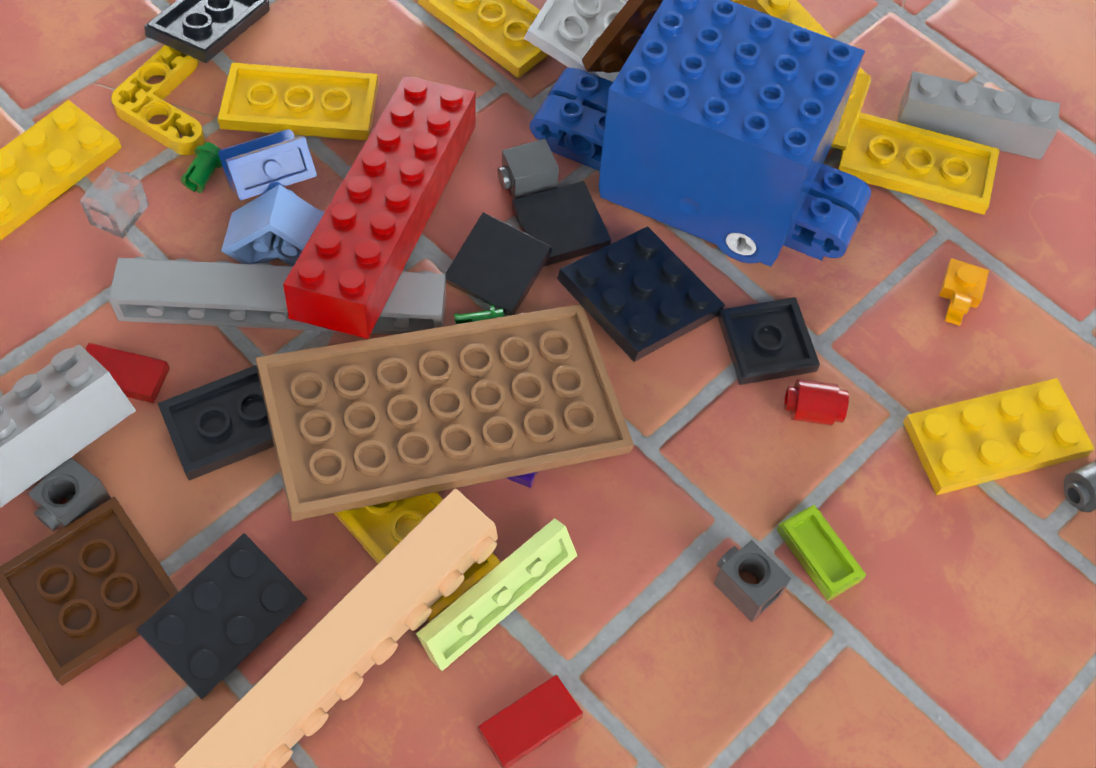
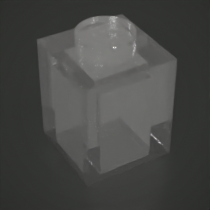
M106 167L80 199L90 225L120 238L126 236L149 206L143 184L136 176L128 172L121 173L109 167Z

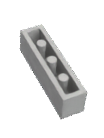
M913 71L900 102L897 122L1000 149L999 151L1041 160L1057 133L1060 103Z

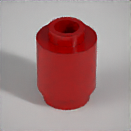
M797 379L794 387L788 386L786 389L784 410L790 411L791 420L832 426L834 422L843 423L848 411V390L839 389L838 384Z

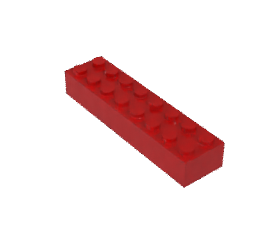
M403 77L283 283L289 319L365 339L369 338L476 127V92L456 86L425 81L420 78Z

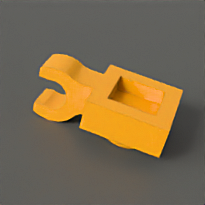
M953 258L950 259L939 292L940 297L950 300L944 321L960 326L963 315L968 313L969 307L977 308L983 298L989 270Z

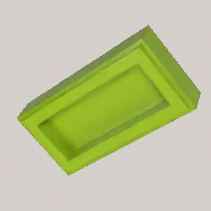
M815 504L778 525L777 532L827 601L860 583L866 577V573Z

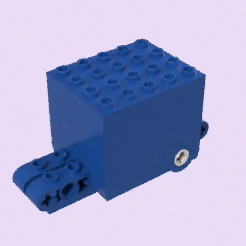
M663 0L614 82L581 69L566 68L529 124L530 131L538 140L546 139L551 152L600 171L599 192L601 198L714 243L723 253L744 263L760 262L771 267L778 258L783 245L821 261L824 256L828 258L842 257L850 244L871 197V189L866 182L856 176L823 164L838 130L865 50L730 0Z

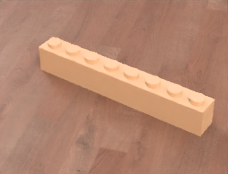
M455 488L174 766L176 768H281L292 756L293 751L291 748L304 735L311 736L323 726L329 716L326 712L340 698L342 700L350 698L362 685L364 680L362 676L375 663L381 665L392 656L398 647L396 641L409 628L412 631L419 628L430 616L432 611L430 607L442 595L448 597L457 590L464 580L463 573L475 561L480 564L492 554L497 546L495 541L498 539L495 523Z

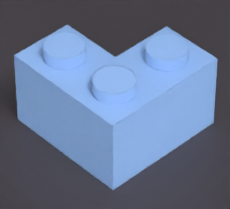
M279 184L232 212L221 252L242 264L268 263L278 258L288 265L294 266L325 212L315 208L298 197L293 191Z

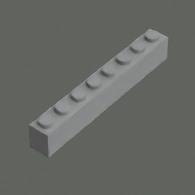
M147 257L118 258L108 298L118 321L338 332L289 319L283 283L293 266H275L269 263L235 264L228 261L194 262L188 259L154 260ZM419 271L417 273L402 272L371 333L396 335L444 327L446 307L445 274H436L430 271Z

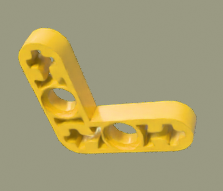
M164 45L113 91L111 100L117 116L174 152L184 156L194 155L196 147L202 146L206 142L201 124L163 99L196 70L199 63L198 59ZM161 75L165 77L158 84L146 82L152 76ZM156 115L168 116L167 120L161 124L149 123V120Z

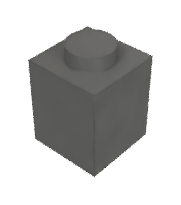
M546 139L502 150V167L497 169L498 178L503 190L509 189L513 200L557 188L559 166Z

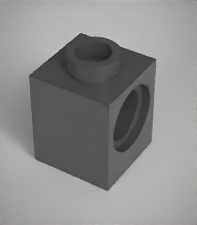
M69 458L51 471L28 493L29 497L38 507L33 514L52 531H55L58 527L64 528L111 499L101 481L72 458ZM75 494L69 502L59 504L64 497Z
M751 540L741 550L734 546L720 558L717 563L720 570L714 585L753 622L783 594L791 577ZM749 572L757 578L758 584L744 582L740 578L739 573Z

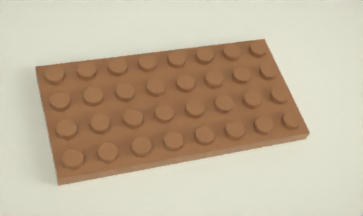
M580 304L256 357V368L291 521L627 454L631 452L634 446L587 315Z

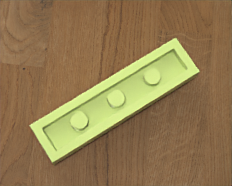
M554 518L416 633L435 666L441 671L447 668L578 556L565 525Z

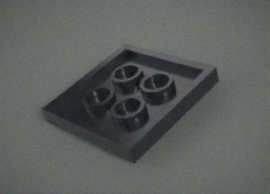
M648 226L560 268L557 280L633 362L717 317L719 310L725 306Z

